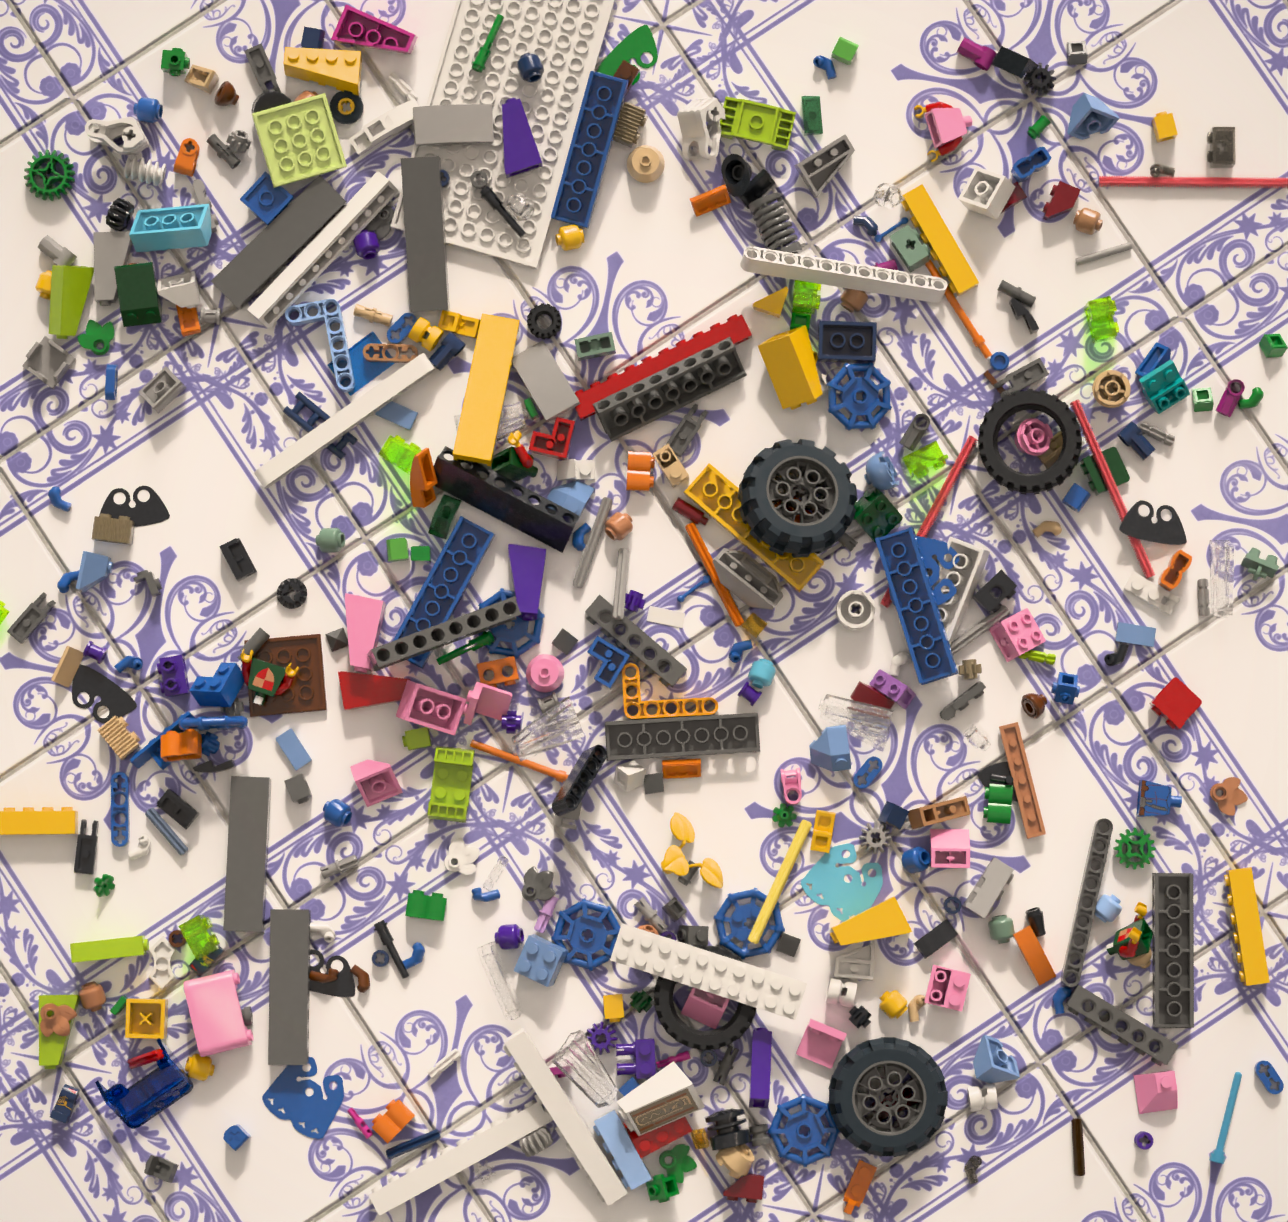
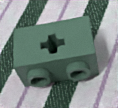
M907 225L889 236L891 245L910 273L930 261V250L925 243L921 244L919 241L920 235L915 228L912 230Z
M612 332L574 339L578 361L616 354Z

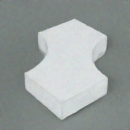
M164 936L149 949L154 959V967L148 977L161 990H164L176 978L171 968V959L177 949Z

